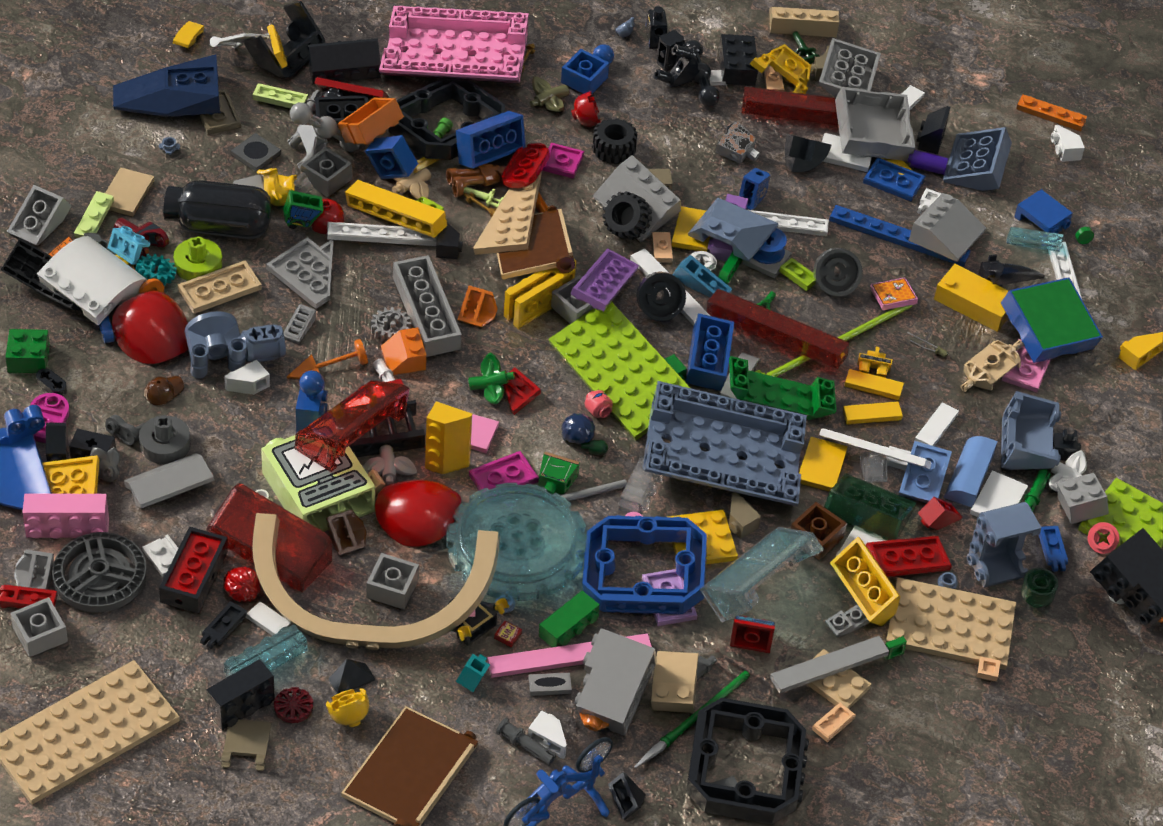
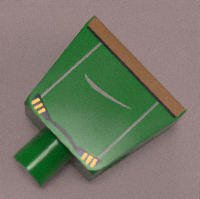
M544 452L538 487L543 489L542 494L547 498H552L554 493L564 495L579 475L580 462Z

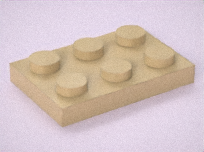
M823 649L814 658L826 655L829 652ZM852 669L807 684L835 706L841 702L848 709L871 689V683Z

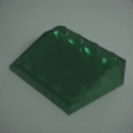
M845 473L829 491L824 508L840 519L845 520L847 524L857 525L863 528L864 531L881 535L883 539L888 541L897 540L917 502Z

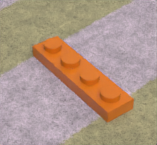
M1022 94L1016 110L1080 132L1087 119V116L1024 94Z

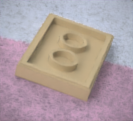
M120 167L105 194L114 197L109 210L133 217L152 186L154 176Z

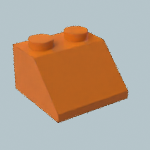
M418 327L399 330L381 345L385 364L388 369L392 370L393 375L426 370L427 355Z

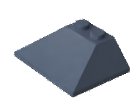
M717 198L689 231L688 236L702 242L708 236L732 245L734 256L749 262L779 225L775 221Z

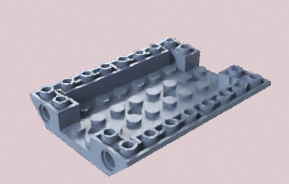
M658 381L650 411L643 470L798 506L801 474L798 473L800 453L804 446L807 415ZM663 439H668L670 443L664 442ZM700 447H704V448H706L708 451H707V452L702 451V450L700 449ZM738 456H743L746 460H740ZM775 464L781 465L783 469L777 468Z

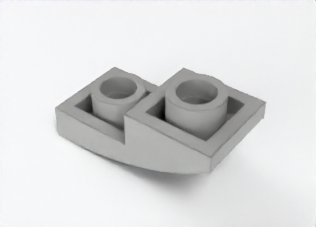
M858 604L845 613L841 610L825 620V623L836 637L851 633L870 623Z

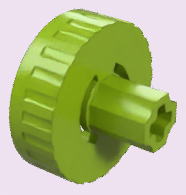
M199 236L190 238L180 243L174 251L173 257L174 267L177 268L176 273L186 281L222 269L221 249L215 242Z

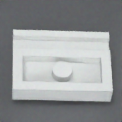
M168 534L165 535V538H159L142 547L144 554L164 578L178 550V547Z

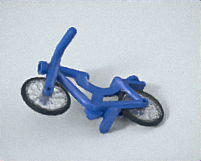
M603 737L586 747L576 761L578 772L567 765L560 772L557 769L553 770L550 776L544 770L537 771V777L542 784L527 799L520 802L510 811L503 826H536L542 820L549 819L550 814L547 808L556 798L563 795L565 799H569L582 789L591 796L603 817L609 816L610 812L593 786L598 775L602 777L605 774L600 764L611 752L613 747L612 740L608 737ZM568 782H577L572 786L570 784L567 785Z

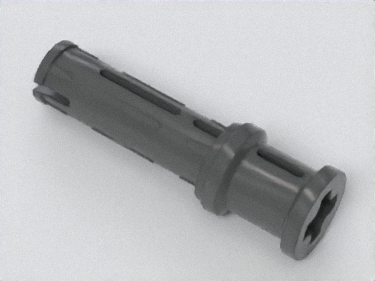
M504 718L497 727V735H503L510 740L512 745H519L548 766L555 760V753L526 735L523 728H517L511 724L508 718Z

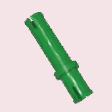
M1045 469L1039 470L1030 492L1024 498L1032 512L1035 506L1039 505L1040 496L1051 476L1050 473L1047 474L1048 471Z

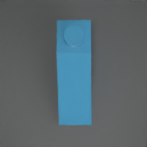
M692 255L685 258L672 274L685 286L721 303L725 301L732 290L730 286Z

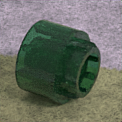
M1045 568L1029 570L1025 574L1021 587V596L1025 602L1036 608L1050 605L1058 589L1059 583L1056 575Z

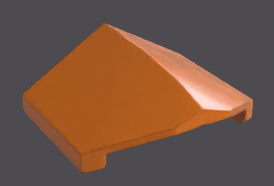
M468 285L457 320L481 328L494 320L498 308L493 292Z

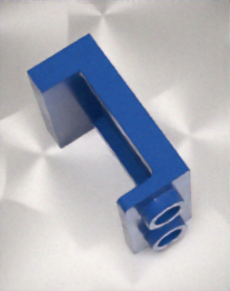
M1041 189L1017 205L1014 217L1019 221L1027 217L1045 231L1043 238L1047 241L1071 225L1073 213Z

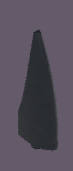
M995 263L984 272V276L990 277L992 283L996 285H1007L1045 277L1044 274L1034 269L1008 263Z

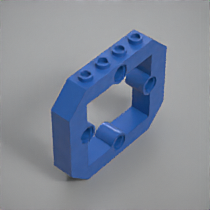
M607 516L587 531L582 581L583 591L600 604L599 610L602 612L684 614L704 599L707 534L688 518ZM608 540L640 541L647 545L654 542H686V550L678 552L675 557L676 573L684 578V589L652 588L651 584L644 581L636 583L633 588L604 587L605 576L612 574L616 568L615 554L613 550L607 548Z

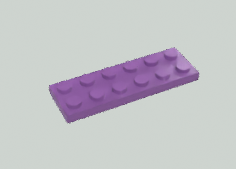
M607 248L573 287L571 295L575 296L579 301H585L597 310L604 311L636 273L639 265Z

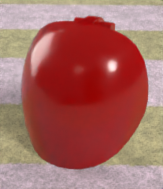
M148 291L140 293L123 302L115 310L112 319L113 333L121 350L130 358L145 364H156L172 359L188 350L185 336V327L188 324L187 318L175 300L164 292Z
M408 480L387 485L379 492L375 503L376 517L382 529L396 542L409 547L432 544L442 539L448 531L450 534L456 535L463 525L464 514L459 512L461 506L460 494L444 484L429 480Z

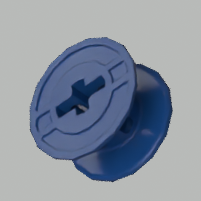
M776 228L753 256V259L763 264L780 262L784 258V247L787 242L783 231Z

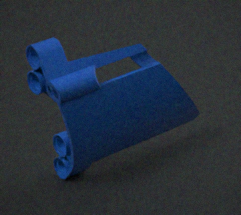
M30 405L22 413L18 409H10L4 414L6 428H0V505L23 510L24 494H52L34 438V434L45 426V420L38 405Z

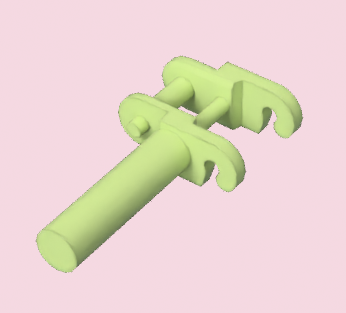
M469 187L464 188V194L470 195V192L475 194V197L486 200L487 207L494 206L498 208L504 198H493L495 189H492L488 194Z

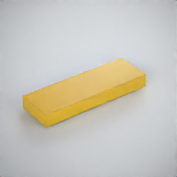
M849 369L844 386L899 400L904 383Z
M898 401L843 406L846 424L902 420L903 417Z

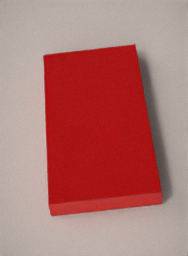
M318 77L315 79V85L322 90L335 88L342 90V93L347 95H368V99H373L374 97L389 98L383 90Z
M939 536L867 542L866 547L887 577L950 571L952 568Z

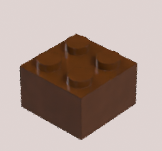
M815 502L791 524L789 539L818 560H821L844 538L847 523Z

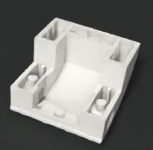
M83 236L68 243L37 273L43 285L54 293L59 291L79 306L83 314L96 325H99L117 305H121L129 298L136 296L141 285L147 280L89 236Z

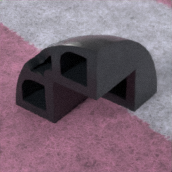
M787 134L785 141L786 166L792 172L812 170L824 161L832 145Z

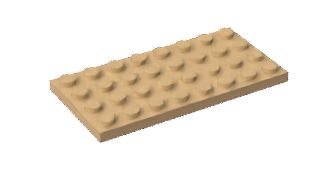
M133 660L0 733V763L31 805L176 724L180 721V717L136 661Z

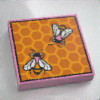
M906 278L871 284V291L883 311L918 303V298Z

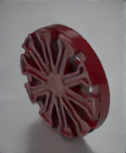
M299 687L283 689L274 699V712L284 722H302L313 711L312 697L306 690L299 689Z

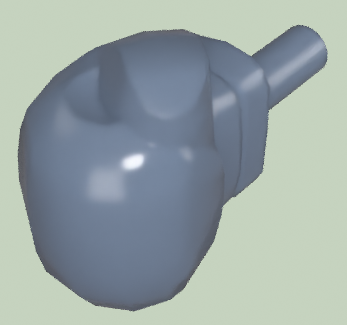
M631 17V19L615 28L616 33L621 37H627L632 34L635 18Z

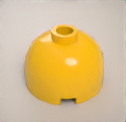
M359 688L360 692L355 693L354 689H350L331 697L332 702H326L331 718L336 723L349 725V727L361 724V720L369 712V699L366 690Z

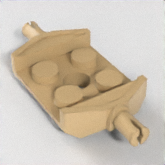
M1000 340L993 341L964 364V372L968 380L960 386L961 389L966 392L972 386L992 390L993 384L1015 366L1021 367V359L1017 351L1024 346V343L1018 340L1013 345H1007ZM989 360H991V361L996 360L997 362H995V363H989L988 361H989Z

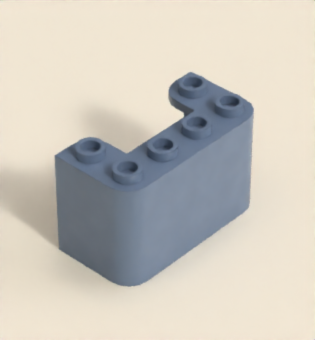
M1026 502L981 512L977 518L969 554H967V561L973 567L977 580L981 582L984 588L1027 577L1028 569H1024L1022 560H1026L1022 548L1026 535H1039L1041 526Z

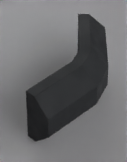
M19 238L0 271L74 311L81 309L59 291L54 293L40 282L37 273L52 256Z

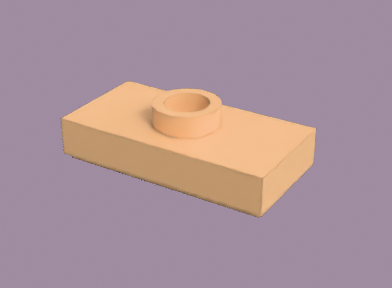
M767 66L763 71L766 94H783L782 75L774 71L771 66Z
M652 232L654 258L659 263H672L673 255L670 232Z
M840 702L816 722L812 730L828 743L850 724L856 715Z

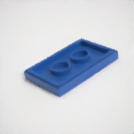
M876 158L864 177L863 183L912 202L925 181V176L881 158Z

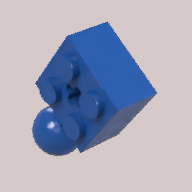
M606 44L598 45L594 49L593 54L580 49L562 67L561 83L583 94L590 91L593 94L608 78L609 64L614 59L613 49Z
M307 371L300 378V390L296 405V434L301 433L310 425L317 424L321 426L325 424V418L323 417L328 412V403H325L328 399V390H325L323 376L317 371Z

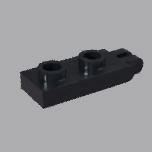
M230 601L204 629L200 643L203 645L207 644L209 649H212L216 644L221 645L244 620L247 610Z

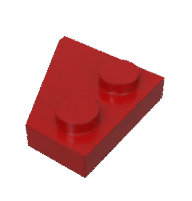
M514 367L509 372H514L515 379L509 380L507 384H503V388L512 414L515 415L540 395L541 389Z

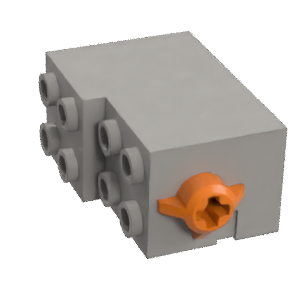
M601 628L599 633H595L591 645L593 647L591 652H587L584 657L583 664H585L584 670H586L583 680L584 688L582 693L578 692L574 704H576L578 717L587 729L599 731L609 728L610 731L625 736L657 663L656 651L653 647Z

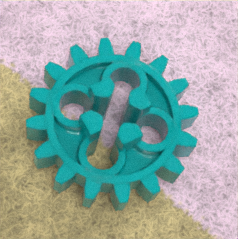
M146 254V257L141 256L138 259L135 271L147 280L155 278L166 286V283L171 284L172 280L175 279L177 268L174 267V263H169V258L163 259V255L157 257L156 254H153V256ZM158 266L157 273L154 274L155 267Z

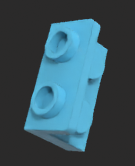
M122 226L121 228H113L107 248L134 265L137 264L142 247H150V242L145 240L144 236L133 232L130 227Z

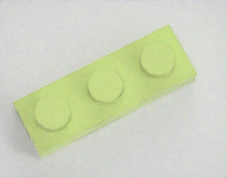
M259 83L253 93V100L292 108L298 102L306 103L308 99V94Z
M96 191L74 232L76 238L83 237L84 233H97L114 201L112 195Z

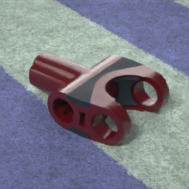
M121 217L114 224V228L130 227L136 234L144 236L145 240L150 242V246L165 247L169 244L166 232L152 222H147L138 227ZM142 247L139 258L141 256L146 257V254H149L148 247Z

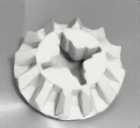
M697 251L691 254L699 262L702 260L707 269L710 271L715 270L717 260L711 253Z

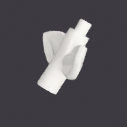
M1082 450L1072 454L1066 460V464L1059 462L1058 466L1055 465L1054 468H1051V472L1055 474L1049 480V487L1058 492V482L1080 477L1086 471L1087 461Z

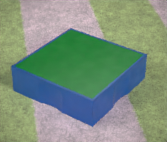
M1070 277L1009 290L1001 301L1011 323L1019 332L1024 347L1033 363L1054 359L1064 354H1075L1092 350L1103 338Z

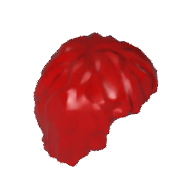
M246 566L233 568L227 572L223 579V588L229 597L238 602L254 601L261 591V584L257 573Z

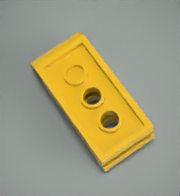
M574 259L575 268L569 273H561L557 268L539 271L522 279L521 282L513 287H509L505 291L504 317L508 321L514 318L513 325L519 329L552 309V292L575 278L576 260Z

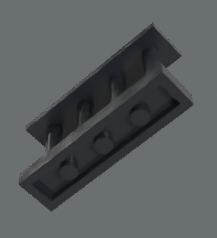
M416 400L340 411V427L348 426L351 440H347V444L355 456L358 458L380 454V447L384 445H390L393 448V452L424 448V429L416 430L413 416H416ZM405 417L408 431L397 433L394 419ZM386 420L389 434L378 436L375 422ZM367 423L370 437L359 439L356 424Z

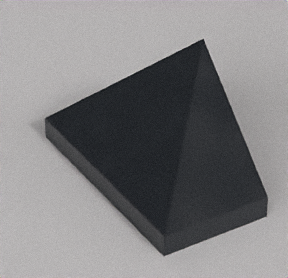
M346 659L328 678V681L335 693L339 694L343 691L356 689L375 681V678L366 663Z
M622 772L608 784L622 819L626 820L641 808L646 794L626 773Z

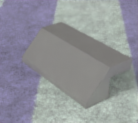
M194 453L123 481L125 487L131 490L136 506L144 508L215 481L202 455Z

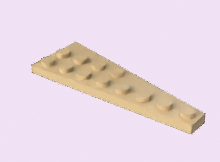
M542 171L532 184L522 188L508 189L474 246L475 255L528 250Z

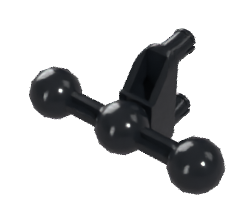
M689 40L683 47L675 44L672 48V54L681 58L670 72L657 69L654 72V79L663 81L670 87H677L693 80L701 86L698 94L700 103L706 107H713L718 103L720 93L716 87L710 85L711 69L706 63H702L700 59L703 54V46L697 40Z

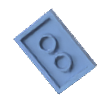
M914 441L911 455L931 461V468L927 469L908 463L899 495L924 503H928L933 497L939 498L952 451Z

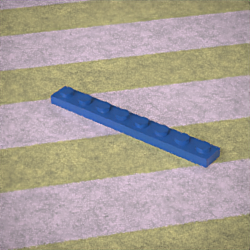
M835 205L829 218L830 222L963 267L971 251L968 250L958 262L910 242L911 230L838 205Z

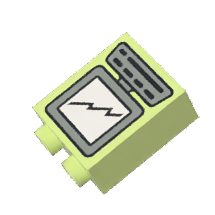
M333 421L321 426L317 424L310 425L301 433L286 439L275 438L265 447L261 448L262 473L303 539L328 530L326 517L351 509L358 517L375 512V485Z

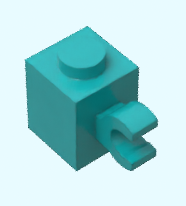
M472 654L456 682L474 692L490 666L489 663L485 662L487 658L481 654L479 657Z

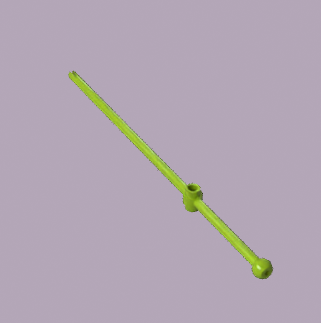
M912 305L894 308L770 371L766 375L777 377L910 309ZM761 370L755 371L757 373L765 374L762 373Z

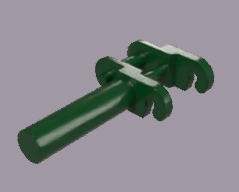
M798 31L793 32L792 36L799 46L795 53H799L800 56H807L803 59L809 64H813L815 57H820L819 54L815 53L816 48H808Z

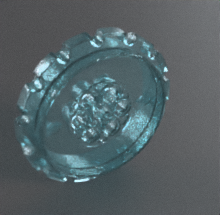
M504 483L498 484L496 488L490 490L484 488L469 496V503L462 502L456 508L452 516L454 523L448 524L446 547L449 548L448 558L455 571H462V579L465 582L470 575L474 563L478 530L499 532L500 545L496 571L486 593L488 596L499 599L505 598L508 600L512 596L517 601L539 599V595L543 593L552 595L566 587V579L574 580L581 571L583 558H585L588 548V535L584 534L586 525L579 512L571 511V503L559 494L554 493L552 495L547 492L546 488L532 484Z

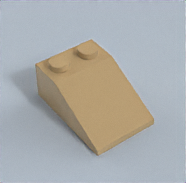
M657 651V663L654 670L651 696L652 710L694 713L699 653Z

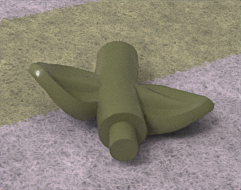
M533 76L532 87L536 96L534 100L530 101L531 107H542L545 105L548 110L563 111L565 104L560 98L569 96L570 92L567 85L563 84L551 88L547 81Z

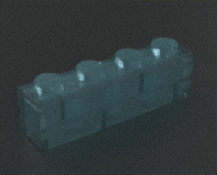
M295 624L290 627H283L272 637L267 636L263 638L256 646H249L238 656L229 657L224 663V674L226 677H229L259 659L271 672L308 651L307 639L300 633Z

